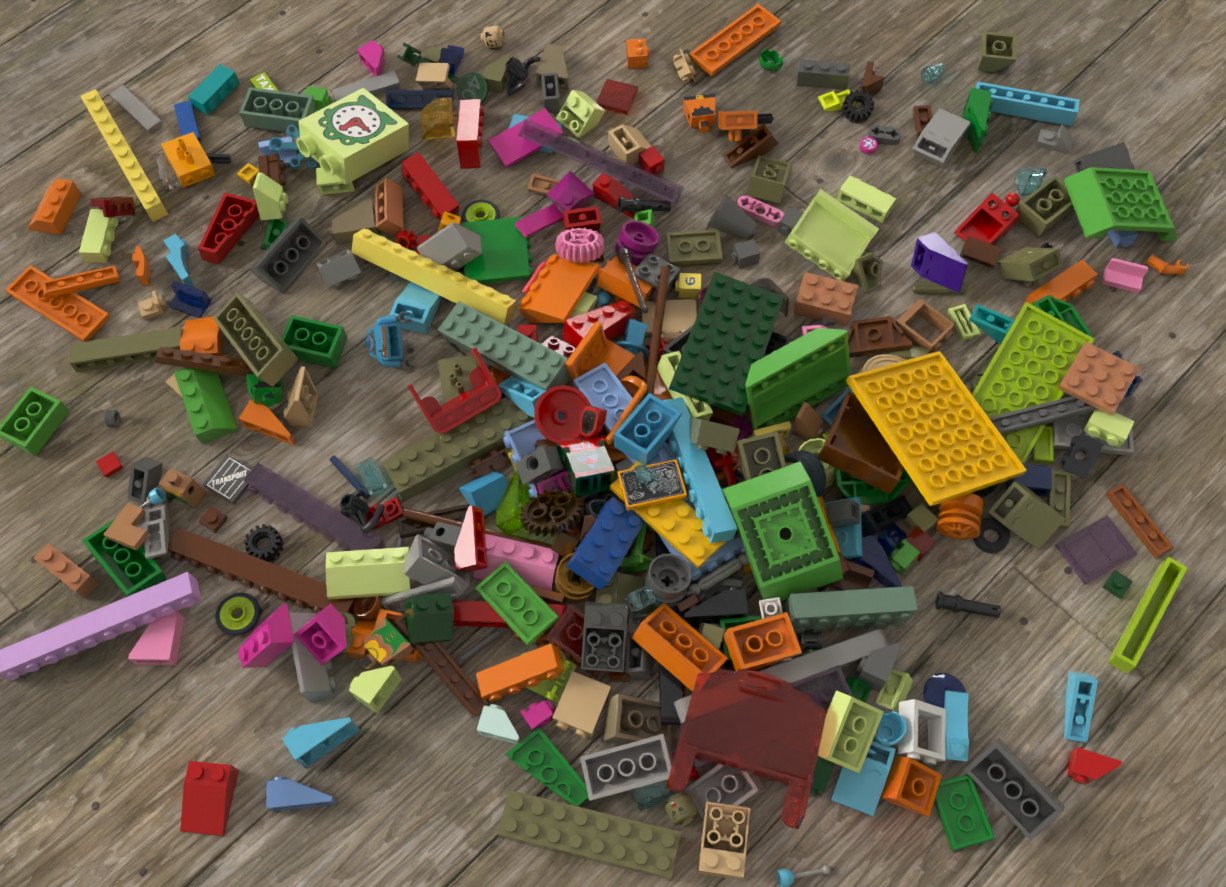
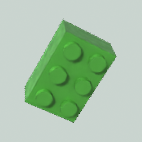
M30 386L0 424V437L6 443L36 457L69 414L70 410L60 400Z

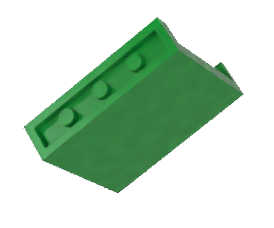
M524 216L461 223V226L481 237L482 254L464 265L466 277L476 280L480 284L523 279L530 280L534 274L533 267H529V263H532V254L528 252V248H531L530 237L525 238L515 226L516 221L524 218Z

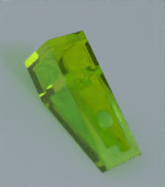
M517 471L514 472L496 513L495 526L508 534H513L524 528L520 519V512H522L521 508L526 506L525 502H528L529 485L522 484Z

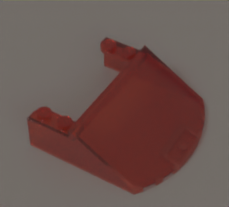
M718 669V672L700 673L697 675L666 789L680 792L686 788L695 757L787 784L788 787L781 814L782 820L787 826L799 829L805 818L827 712L821 706L819 707L815 704L807 693L803 694L793 688L791 683L766 673L738 669V671Z

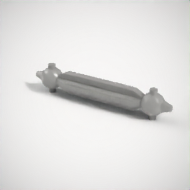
M742 553L739 558L732 559L701 578L698 584L690 585L685 595H699L701 590L709 589L738 571L743 564H749L746 553Z

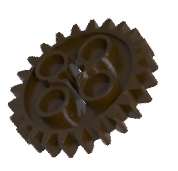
M560 487L558 491L552 488L551 492L544 490V494L537 493L536 498L530 497L531 502H525L526 506L522 507V512H520L522 525L526 531L529 530V534L535 532V535L539 536L542 533L543 537H546L550 533L551 537H553L556 532L561 535L562 530L569 531L570 526L576 527L575 522H581L580 517L585 516L584 511L586 509L583 497H575L574 492H570L569 488L563 491L562 487Z

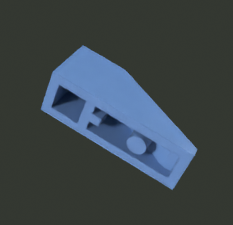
M275 777L274 781H267L266 808L272 812L337 805V800L332 796L287 779V777Z

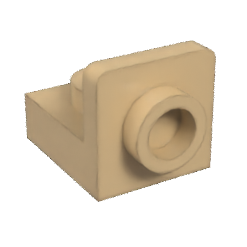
M152 291L153 298L138 302L143 320L165 314L163 306H166L162 295L159 296L156 291Z

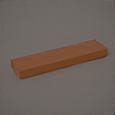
M1124 484L1115 487L1105 494L1155 559L1174 548Z

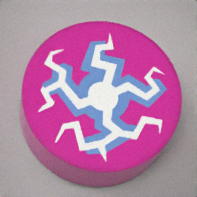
M864 137L860 142L859 148L865 154H872L876 151L877 141L872 137Z

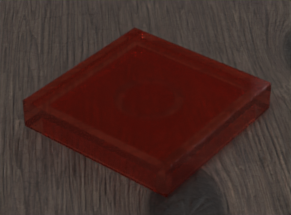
M606 79L596 103L603 109L628 115L637 94L638 86Z

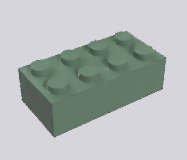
M249 87L239 114L246 127L286 132L289 125L296 126L299 131V120L317 112L318 108L314 97L311 95ZM289 129L291 133L295 132L293 129Z

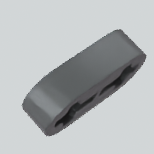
M874 125L870 127L868 137L874 138L880 144L896 145L900 141L901 132L897 128Z

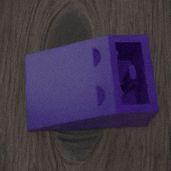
M936 232L918 237L911 267L921 277L958 293L961 292L968 263Z

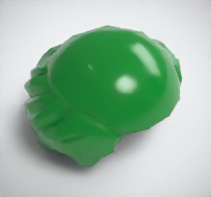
M766 48L759 56L760 66L767 71H778L784 63L780 54L775 50L768 51Z

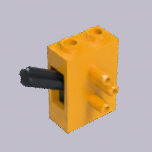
M194 132L161 144L165 156L183 188L215 176L211 163H231V156L229 154H205Z

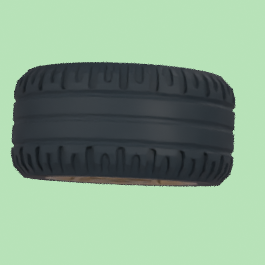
M803 450L784 455L786 466L801 462L812 482L816 496L820 497L826 486V473L820 460L813 453Z

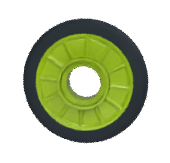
M488 200L473 201L462 212L463 223L500 218L498 207ZM479 213L485 214L483 218L476 217Z
M231 594L224 598L217 607L215 614L216 623L220 630L226 634H245L258 622L260 606L257 600L250 594ZM242 609V616L237 619L233 618L234 611Z

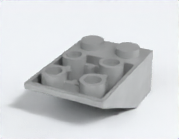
M939 108L913 146L914 155L945 169L971 122Z

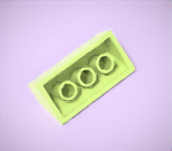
M409 547L326 552L327 599L385 596L410 590L411 582L404 572V562L409 553Z

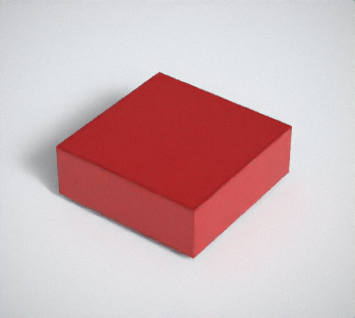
M113 451L96 461L106 478L124 468Z

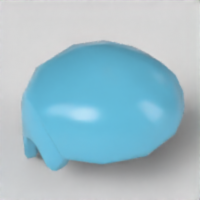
M895 711L883 713L874 735L875 740L885 746H893L900 743L907 733V723L904 717Z

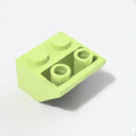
M572 90L556 119L576 137L580 138L598 125L605 110L584 92Z

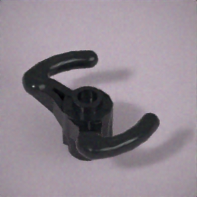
M539 56L530 57L523 63L515 57H511L506 62V71L510 74V82L507 89L508 95H514L526 86L525 82H520L518 85L517 83L520 80L524 81L528 77V67L535 62H539Z
M358 489L353 494L343 496L340 501V514L342 518L353 517L360 531L368 533L379 522L385 507L383 504H379L375 514L368 522L366 516L369 511V505L359 498L364 492L362 489Z

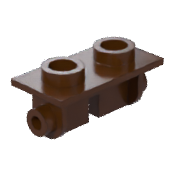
M496 449L488 453L489 458L485 460L479 458L471 462L473 466L469 470L474 468L475 472L472 473L474 478L478 479L491 473L490 465L493 466L495 471L507 466L510 460L507 455H502L505 449L502 451Z

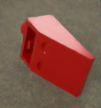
M1014 192L1009 193L1005 198V202H1003L994 193H991L954 233L964 242L969 236L994 245L1020 221L1019 214L1011 208L1020 202L1019 195ZM1004 213H1006V214L1008 215L1007 218H1004V217H1003V214H1004Z

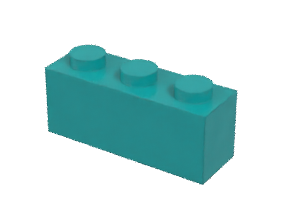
M219 64L188 98L193 108L209 115L240 82L235 71Z

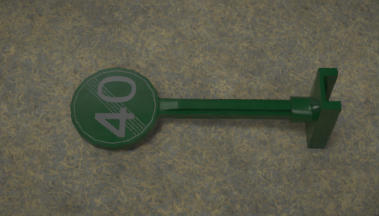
M405 42L403 46L407 48L403 56H397L400 60L414 67L420 63H431L422 58L421 51ZM448 72V78L457 85V95L460 100L480 99L481 103H483L487 98L489 92L488 83L482 75L471 72L458 78Z

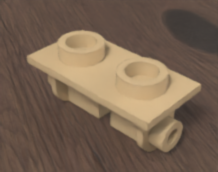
M679 49L681 54L673 57V63L681 82L688 83L690 79L696 82L694 77L696 72L693 66L689 65L691 60L688 54H684L682 49Z

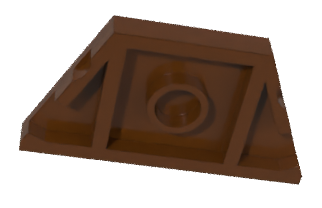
M891 316L853 321L850 328L851 331L848 333L849 357L913 349L911 340L906 338L903 330L896 325L895 320Z

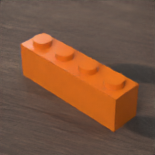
M1082 259L1030 293L1025 303L1027 302L1032 305V303L1047 295L1068 302L1070 298L1075 299L1078 297L1082 290L1090 289L1095 284L1094 280L1098 274Z
M550 643L476 673L481 697L495 702L501 700L502 696L506 694L519 693L524 687L537 686L542 680L557 678L560 673L565 672L559 648Z

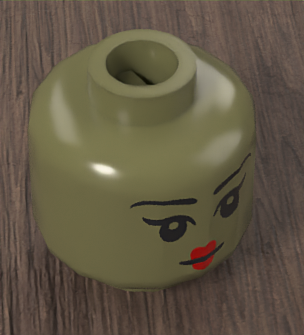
M679 792L667 799L668 803L665 805V810L672 824H681L682 827H686L694 822L693 817L697 814V809L690 795Z

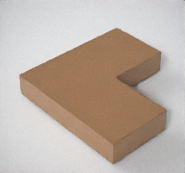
M128 503L103 535L109 540L138 550L149 535L146 530L136 527L146 512L144 509Z

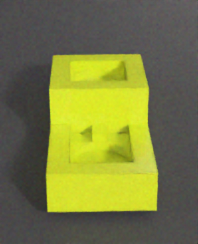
M847 89L837 94L831 91L818 96V99L825 111L842 110L843 102L846 96L850 94V90Z

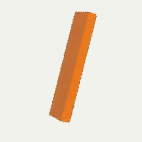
M114 265L43 281L41 284L47 299L120 282Z

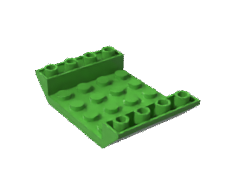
M1090 167L1064 179L1086 238L1101 239L1109 230L1157 232L1160 241L1175 242L1177 240L1175 228L1150 171Z

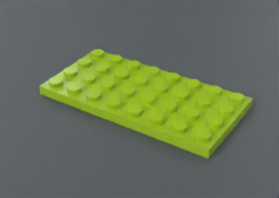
M1026 302L972 392V396L989 418L1059 400L1064 394L1063 391L1058 389L1060 383L1084 343L1092 344L1094 338ZM1045 425L1002 435L1021 463L1024 464Z

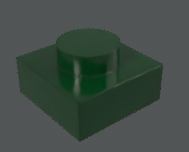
M1114 570L1102 588L1121 599L1133 581Z

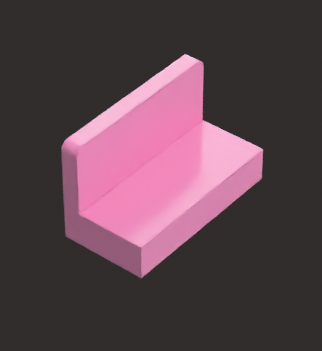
M1112 258L1104 271L1102 284L1139 293L1143 277L1148 271V266Z

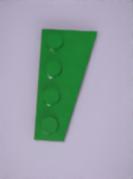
M539 727L505 754L506 757L570 805L580 807L589 799L586 784Z

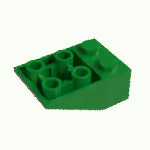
M971 87L963 109L962 118L971 122L967 129V138L974 153H977L979 146H983L985 139L983 135L988 133L989 125H987V122H989L991 117L989 109L992 108L993 99H991L992 91Z

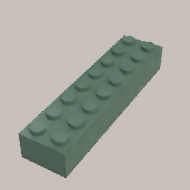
M460 301L437 329L448 342L470 354V349L477 348L484 362L510 376L547 391L552 387L565 385L570 378L565 365L568 360L567 357Z

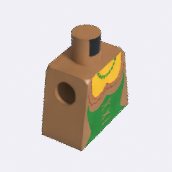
M172 468L167 471L159 484L168 496L195 509L207 493L194 479Z
M384 617L363 642V646L369 653L360 662L367 670H370L377 662L382 667H388L412 653L414 649Z

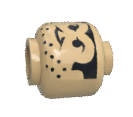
M498 25L485 27L483 33H481V41L485 43L487 48L501 47L503 42L506 41L505 31Z

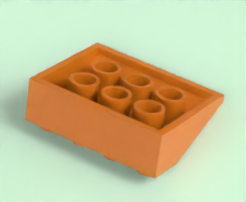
M558 254L550 256L546 266L539 272L538 278L530 286L529 292L521 300L517 310L530 323L565 322L601 266L590 261L582 263L568 262L567 259H562Z

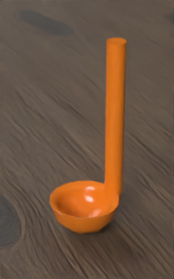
M627 376L620 381L633 399L606 437L605 441L608 444H612L614 433L633 413L647 391V384L636 376Z

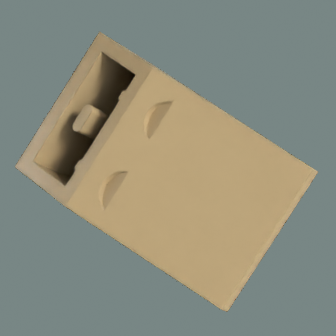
M706 801L697 874L736 880L744 878L750 808Z

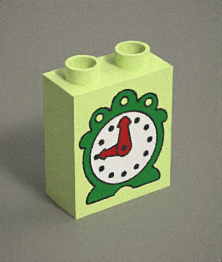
M364 88L299 120L300 137L297 138L296 142L300 152L305 157H313L320 163L326 175H334L345 185L409 150V123Z

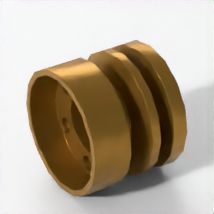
M572 553L560 561L554 585L557 593L565 595L566 601L579 603L591 597L596 587L566 567L574 554ZM573 578H574L575 580H578V579H579L580 581H579V583H577L576 581L572 582V579H573Z

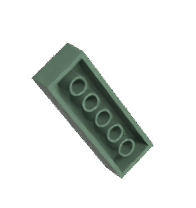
M913 586L791 594L783 605L782 610L783 613L788 612L794 632L802 633L805 630L811 629L814 632L824 631L825 628H833V630L837 631L843 630L846 627L862 629L869 625H873L874 628L884 627L886 624L902 626L918 611Z

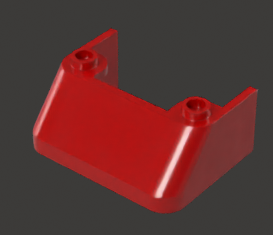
M477 348L470 349L472 356L479 366L473 369L469 375V380L473 387L440 406L438 401L431 396L420 399L412 384L407 385L419 409L437 433H446L496 404L501 399V390Z

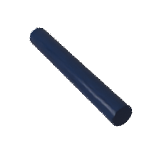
M335 455L330 458V462L356 490H363L362 497L368 499L371 496L370 492Z

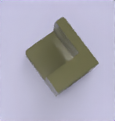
M921 503L907 515L904 523L921 539L926 531L937 523L938 519Z

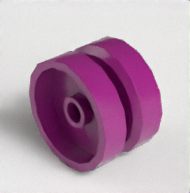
M636 220L627 221L623 224L615 245V251L623 260L631 264L640 265L649 253H654L659 242V234L647 223Z

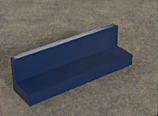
M454 89L386 90V105L388 108L453 107Z

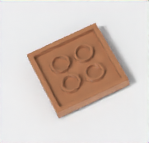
M1085 342L1058 389L1113 416L1140 368Z

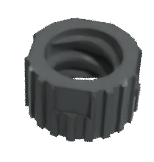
M111 410L105 413L104 420L107 427H118L120 425L121 417L119 411Z

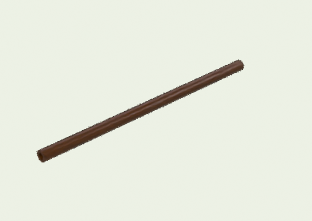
M669 266L661 267L645 379L647 391L643 400L649 393L653 395L670 276Z
M405 508L403 512L404 518L436 525L438 522L458 527L463 525L461 521ZM485 528V534L550 549L552 544Z

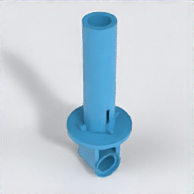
M629 319L624 341H619L615 344L634 355L642 352L643 358H646L649 351L642 344L648 324Z

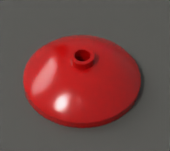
M566 385L555 386L545 391L538 399L534 410V419L539 432L547 440L556 444L580 440L584 437L580 431L581 413L585 405L591 406L587 397L578 389ZM558 413L563 414L562 420L558 418Z

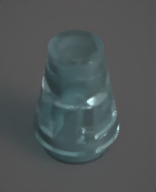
M942 63L925 67L921 72V79L925 83H932L944 72L945 66Z

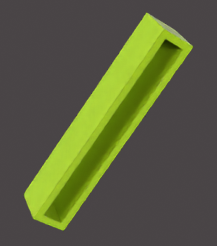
M1169 556L1158 566L1107 663L1126 674L1137 666L1188 567Z

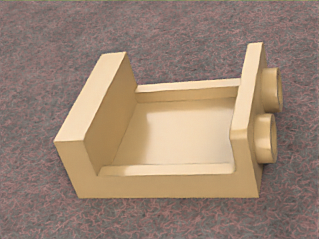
M572 671L553 715V722L556 723L555 726L564 731H567V729L576 731L575 734L584 739H587V737L593 738L595 727L606 700L612 692L611 686Z

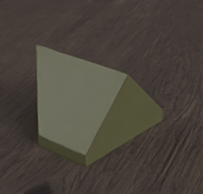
M873 253L855 260L852 275L865 293L882 287L880 283L882 260Z

